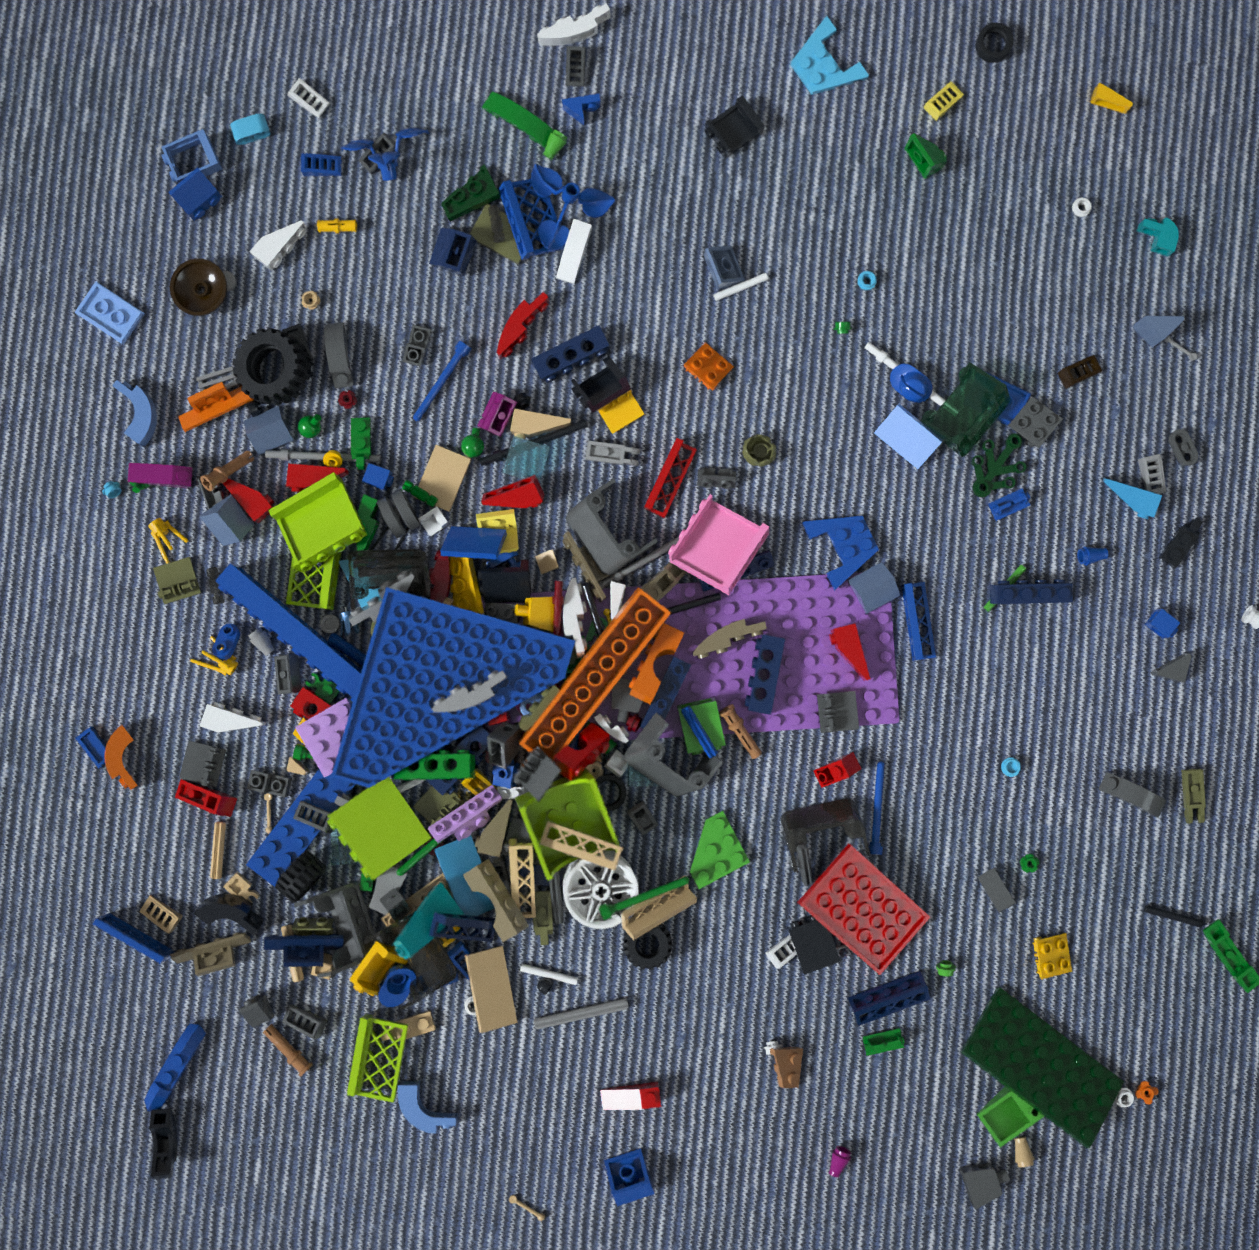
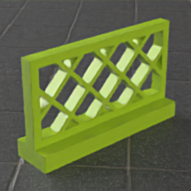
M341 552L331 555L320 567L317 564L314 565L316 570L310 575L306 571L302 572L306 578L299 584L295 580V576L299 571L293 567L292 564L295 561L292 557L286 604L333 610ZM320 573L322 582L316 586L311 578ZM309 581L314 589L305 594L301 586ZM296 590H299L303 595V598L298 602L292 601L293 593ZM317 592L320 596L319 604H313L308 597Z
M365 1014L360 1018L347 1090L348 1096L354 1097L359 1095L392 1103L395 1102L409 1024L375 1018L370 1014ZM374 1023L381 1024L385 1030L379 1036L373 1030ZM394 1027L403 1029L402 1036L397 1040L390 1032ZM387 1033L393 1043L385 1048L379 1038ZM374 1041L381 1048V1051L375 1055L369 1049L370 1044ZM393 1045L399 1051L398 1056L394 1059L387 1052V1049ZM384 1053L389 1062L381 1067L375 1057ZM371 1060L378 1068L372 1074L366 1068L367 1063ZM391 1064L395 1069V1075L389 1079L383 1069ZM378 1072L386 1080L379 1086L372 1077ZM368 1079L375 1088L371 1092L362 1090L363 1083ZM388 1083L392 1089L391 1096L384 1095L380 1088Z

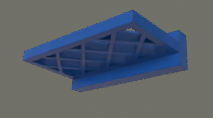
M531 179L511 182L510 180L503 181L498 189L521 260L529 259L530 256L564 250L565 248L564 245L557 250H548L542 246L541 249L534 250L533 239L541 242L538 235H536L540 224L545 218L557 223V218L550 197L543 198L530 189L532 185ZM515 187H520L526 191L523 197L515 193ZM527 193L537 198L534 205L524 199ZM539 200L546 204V211L536 206ZM522 203L531 208L529 215L521 211L520 206ZM533 210L543 216L540 222L530 217ZM528 221L537 226L534 233L527 229L526 224Z

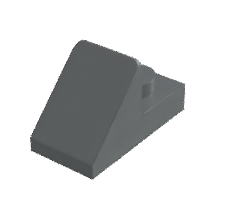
M395 888L380 898V902L396 923L412 911Z

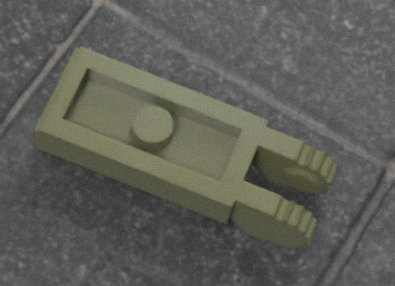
M555 685L547 686V689L541 692V699L538 702L534 701L530 706L529 711L531 712L521 717L518 724L521 730H528L533 726L557 695L559 688Z
M1203 769L1181 770L1186 823L1191 824L1193 822L1192 808H1197L1198 822L1204 823L1206 802Z

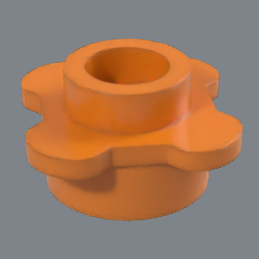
M1142 1081L1135 1091V1096L1143 1099L1144 1103L1148 1105L1152 1103L1153 1097L1158 1094V1089L1150 1086L1147 1081Z

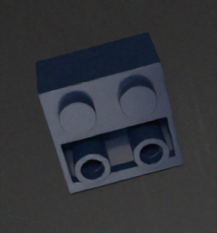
M441 228L429 265L465 276L477 240L470 234L455 229Z

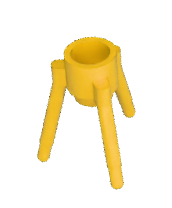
M162 518L155 519L148 526L166 564L170 562L159 538H162L169 550H173V547L166 538V535L169 533L167 529L171 530L184 542H188V539L171 526L169 521L164 522Z
M211 636L210 639L215 643L216 638ZM204 650L202 654L219 663V667L195 659L190 660L192 663L218 671L225 676L226 674L231 676L239 664L235 661L237 657L233 655L229 659L222 661Z

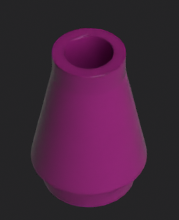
M836 1146V1149H833L829 1170L830 1175L836 1178L840 1177L851 1159L850 1150L843 1146Z

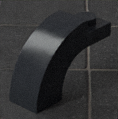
M232 894L211 896L200 903L194 913L208 926L218 919L233 920L252 935L259 930L264 921L258 914L250 910L253 903Z
M171 1108L151 1110L149 1130L153 1138V1159L150 1177L152 1179L172 1178L174 1162L177 1161L175 1117Z

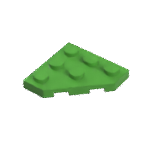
M723 810L705 820L691 865L690 873L699 889L750 863Z

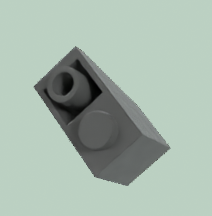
M257 994L248 998L247 1001L243 1002L244 1006L239 1009L240 1014L252 1028L274 1017L266 995L260 997Z

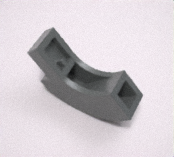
M344 322L327 324L324 326L325 349L334 388L354 386Z
M1106 772L1099 786L1100 791L1123 800L1159 818L1166 803V800L1159 795Z

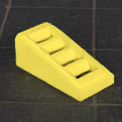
M949 82L925 104L924 109L937 121L964 94L952 82ZM951 89L957 96L954 97L948 90ZM945 93L951 99V101H949L943 94ZM939 98H941L947 105L944 106L939 101ZM935 102H936V104L941 108V110H939V109L934 105Z

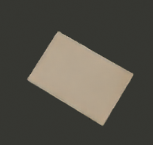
M435 445L418 486L427 491L429 495L432 494L437 497L438 501L435 507L448 512L451 511L471 459Z

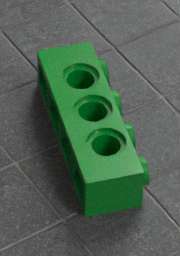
M458 750L457 754H450V751H438V754H429L418 760L419 768L417 770H414L413 764L394 774V779L396 780L475 779V755L469 754V750ZM437 760L438 767L433 770L431 767L432 762ZM456 760L457 766L455 769L452 770L450 767L451 761Z

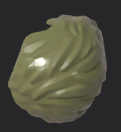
M756 434L744 441L742 454L749 464L762 467L775 460L776 445L771 443L768 436Z

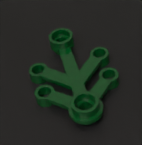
M1011 434L1006 438V447L996 461L993 454L995 443L990 439L983 442L982 449L985 451L988 473L985 477L981 466L984 463V458L981 455H976L971 460L976 475V481L973 483L972 490L976 496L986 497L990 494L991 490L1011 489L1015 486L1016 482L1013 477H1007L1003 481H991L997 475L1014 472L1020 474L1026 470V464L1022 461L1014 465L1002 467L1011 452L1021 446L1022 438L1020 435ZM1012 438H1016L1018 443L1013 444ZM990 443L991 449H987L985 444ZM975 458H979L981 463L976 464ZM1018 464L1022 465V471L1017 469ZM1006 480H1011L1012 485L1008 486ZM980 484L985 485V491L980 490Z

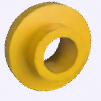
M330 450L325 453L323 462L327 467L339 468L342 465L343 459L338 451Z

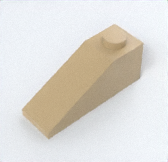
M514 409L510 432L517 439L531 438L571 425V419Z

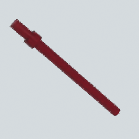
M555 581V596L552 597V604H554L553 635L561 637L562 605L564 604V596H562L563 581ZM559 682L554 684L557 688H559Z

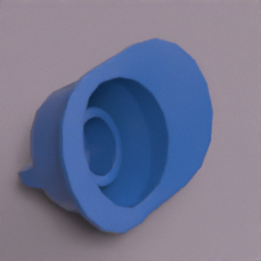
M900 364L892 370L890 374L891 385L906 400L920 403L926 401L932 394L933 386L931 381L910 364Z
M404 964L389 968L378 993L381 1004L386 1007H395L402 1004L416 982V974L406 968Z

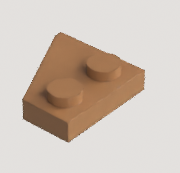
M770 1048V1054L774 1055L776 1062L774 1069L777 1073L779 1087L784 1089L799 1088L803 1048Z

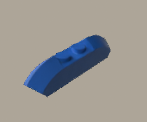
M190 1023L177 1041L146 1094L144 1102L147 1111L162 1109L205 1038L206 1032L200 1025Z

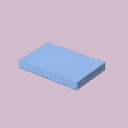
M98 282L94 283L75 311L77 315L123 345L145 314Z
M900 404L895 407L874 432L917 469L920 468L943 441Z

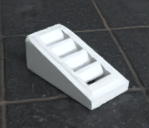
M300 78L288 92V96L317 118H320L330 105V102ZM301 88L304 89V91L301 93V95L298 96V95H297L298 91H299ZM308 92L310 96L304 101L303 97ZM315 97V102L310 106L308 103ZM319 102L323 103L318 111L314 109Z
M613 581L610 584L611 620L620 611L619 608L622 605L626 590L624 584Z
M790 934L765 952L776 968H781L797 955L795 948L792 951L787 945L789 941L794 948ZM781 947L785 949L788 954L787 956L782 952ZM775 952L778 953V955L780 956L781 960H779V959L777 958V956L774 954Z

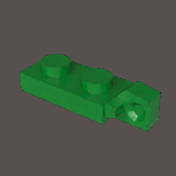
M351 418L352 460L356 459L357 470H365V459H370L371 456L370 418Z

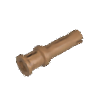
M247 450L224 466L213 468V471L208 475H202L200 480L204 488L212 491L219 483L226 482L228 476L254 461V457L249 458L252 456V453Z
M730 704L724 707L719 712V715L727 722L728 729L735 732L752 759L759 757L762 751L744 727V720L734 710L735 706Z
M273 1024L269 1025L262 1032L287 1058L288 1065L291 1064L299 1072L298 1075L300 1077L313 1065L312 1062L309 1063L301 1055V1050H295Z

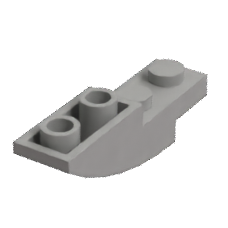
M405 570L396 576L397 579L392 582L388 580L382 583L380 589H378L380 598L374 597L367 602L368 605L363 608L359 606L350 612L349 621L352 626L368 617L373 622H376L386 587L406 593L414 578L413 572Z
M496 670L487 676L489 680L485 683L479 681L471 687L473 691L469 692L466 686L461 688L459 685L450 691L452 694L447 699L441 697L435 701V707L432 710L433 712H451L478 705L495 696L491 688L506 679L507 676L503 671L498 672Z

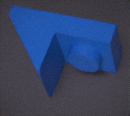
M599 94L562 99L563 111L584 125L583 111L593 112L597 108H601Z

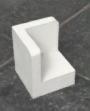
M438 507L418 518L430 536H433L449 525Z

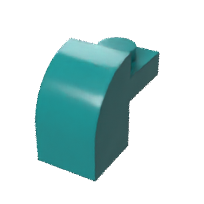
M1165 217L1158 223L1155 219L1147 218L1138 225V232L1154 237L1150 251L1167 257L1175 252L1179 232L1172 220Z

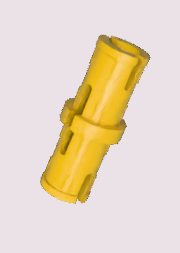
M339 218L334 220H317L318 232H335V234H340V232H357L356 219L339 220Z

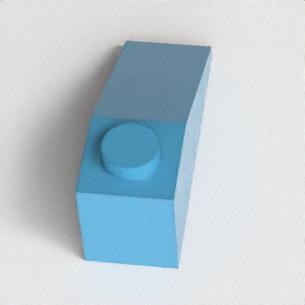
M1103 478L1102 481L1133 511L1137 512L1138 517L1148 519L1149 516L1155 517L1162 495Z

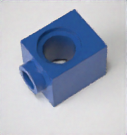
M368 463L362 481L365 484L387 491L388 487L392 486L394 477L390 470Z
M1156 609L1144 625L1163 639L1173 637L1178 631L1177 627L1180 622L1164 609Z

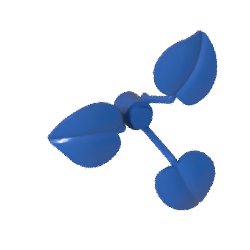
M406 128L396 132L395 151L376 153L372 146L374 141L370 139L352 141L341 147V151L370 149L372 154L368 156V159L378 164L382 180H394L397 178L396 166H398L397 159L400 156V152H398L400 140L422 133L429 134V130Z
M535 164L531 174L533 190L543 198L550 197L552 193L554 195L562 193V200L565 202L557 223L553 220H546L538 228V237L543 246L548 250H557L566 244L569 229L560 224L568 204H573L577 199L579 204H583L582 210L586 215L599 218L609 210L615 201L612 196L597 189L587 188L579 193V186L571 182L562 186V178L556 171Z

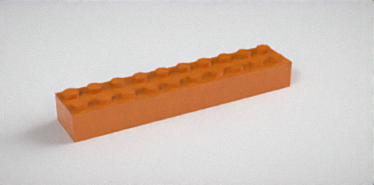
M638 587L563 682L559 692L530 729L524 732L518 740L519 745L529 752L531 750L534 751L539 746L554 761V756L566 745H569L671 612Z

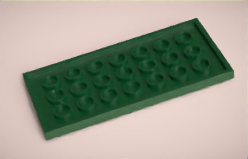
M1000 987L994 991L960 1051L1085 1148H1091L1124 1083L1114 1073Z

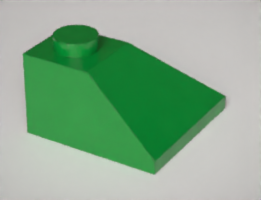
M915 133L910 135L904 149L923 178L926 179L945 166L947 162L946 154L937 145Z

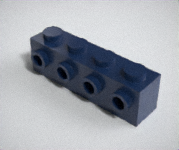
M1065 579L1054 580L1053 584H1047V580H1035V584H1028V580H1018L1016 584H1009V581H998V585H990V604L1073 602L1072 583H1065Z

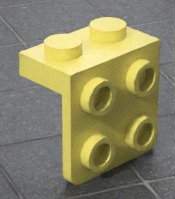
M514 509L476 514L478 528L506 529L507 536L500 553H510L519 549Z

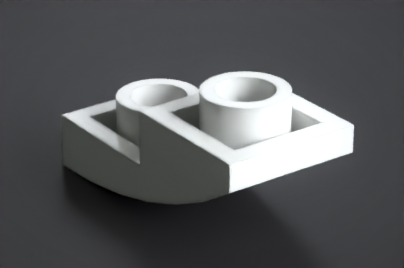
M600 713L594 717L608 734L624 743L629 741L627 737L630 735L624 726L620 728L617 725L611 729L610 725L612 723L606 714L602 716Z

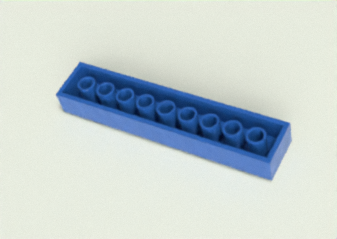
M230 563L215 580L219 584L218 588L226 595L233 596L232 600L237 605L249 609L247 613L254 619L262 620L264 628L270 632H276L278 634L277 638L282 643L291 645L293 647L291 650L296 655L308 659L306 663L310 667L321 670L323 672L321 676L329 682H335L337 684L336 688L344 695L349 694L353 702L362 670L240 566Z

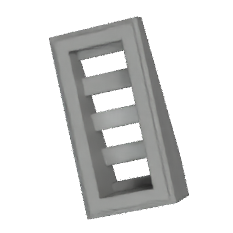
M1157 454L1139 459L1138 463L1145 490L1157 494L1166 493L1161 455ZM1154 462V465L1148 466L1147 463ZM1150 470H1156V473L1149 474ZM1150 478H1158L1157 481L1150 482ZM1159 484L1160 488L1151 490V486Z

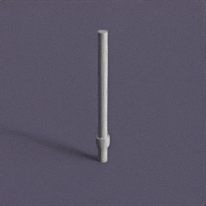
M289 449L265 451L266 458H280L283 461H289V459L323 460L325 453L296 452ZM340 453L343 461L356 462V459L352 460L351 454ZM371 455L370 459H365V462L381 463V455Z
M679 536L599 582L601 589L609 586L611 581L617 583L622 581L626 575L668 552L673 544H677Z

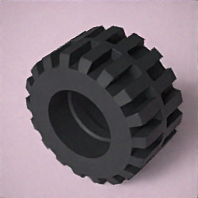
M310 851L303 852L282 873L276 882L275 888L289 901L295 903L305 896L325 872L326 865Z
M663 923L647 932L654 934L659 940V948L652 954L641 953L636 947L637 939L633 940L627 932L624 935L623 947L625 955L635 967L639 966L643 970L645 968L653 970L654 967L659 968L662 963L665 964L668 956L670 957L672 939L669 930Z

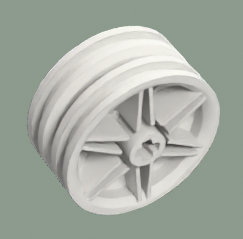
M602 851L606 859L614 861L616 852ZM601 853L596 854V856L602 857ZM621 855L616 871L583 859H577L568 865L563 876L562 887L566 906L571 915L587 927L606 929L622 922L621 913L630 907L615 912L610 919L604 921L598 906L605 903L613 905L638 895V884L634 872L626 859ZM596 866L601 867V871L594 872V868ZM612 874H619V878L617 880L612 879ZM584 878L586 883L580 885L578 883L579 879ZM600 886L604 889L602 894L598 893ZM621 893L622 897L620 899H616L614 895ZM588 898L587 904L581 903V899Z

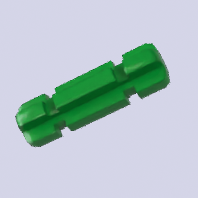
M408 480L402 486L403 490L408 493L411 492V495L423 502L426 501L431 507H434L438 501L437 497L432 494L429 495L427 491L417 485L414 486Z

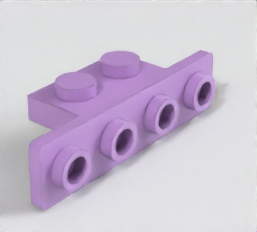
M491 785L428 827V830L437 843L453 833L458 841L467 838L472 832L485 826L491 820L487 810L502 801V797L494 786Z

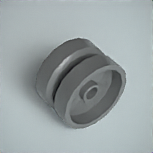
M402 489L392 493L395 505L387 497L377 501L385 523L396 538L406 534L403 522L411 530L421 526L415 511Z

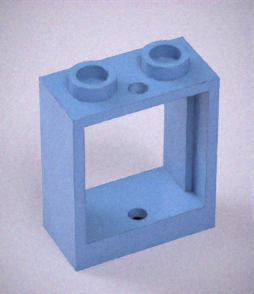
M204 129L161 147L164 152L161 156L165 164L171 168L169 174L174 183H180L191 172L181 176L173 155L199 144H202L210 164L199 168L205 176H209L223 170L209 136Z

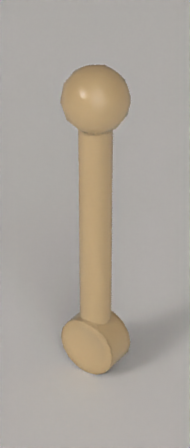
M269 793L264 795V799L267 801L266 832L268 834L273 830L271 827L270 803L273 796Z
M516 1195L510 1196V1203L518 1204L519 1206L526 1209L533 1215L537 1216L539 1221H543L545 1219V1215L543 1213H538L532 1208L522 1203L521 1201L517 1200Z

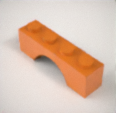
M663 623L661 629L659 628L652 637L655 639L654 644L649 643L645 654L648 655L646 660H641L637 671L640 672L638 677L632 678L629 688H632L629 695L651 705L661 683L654 673L653 663L661 656L674 655L684 632Z

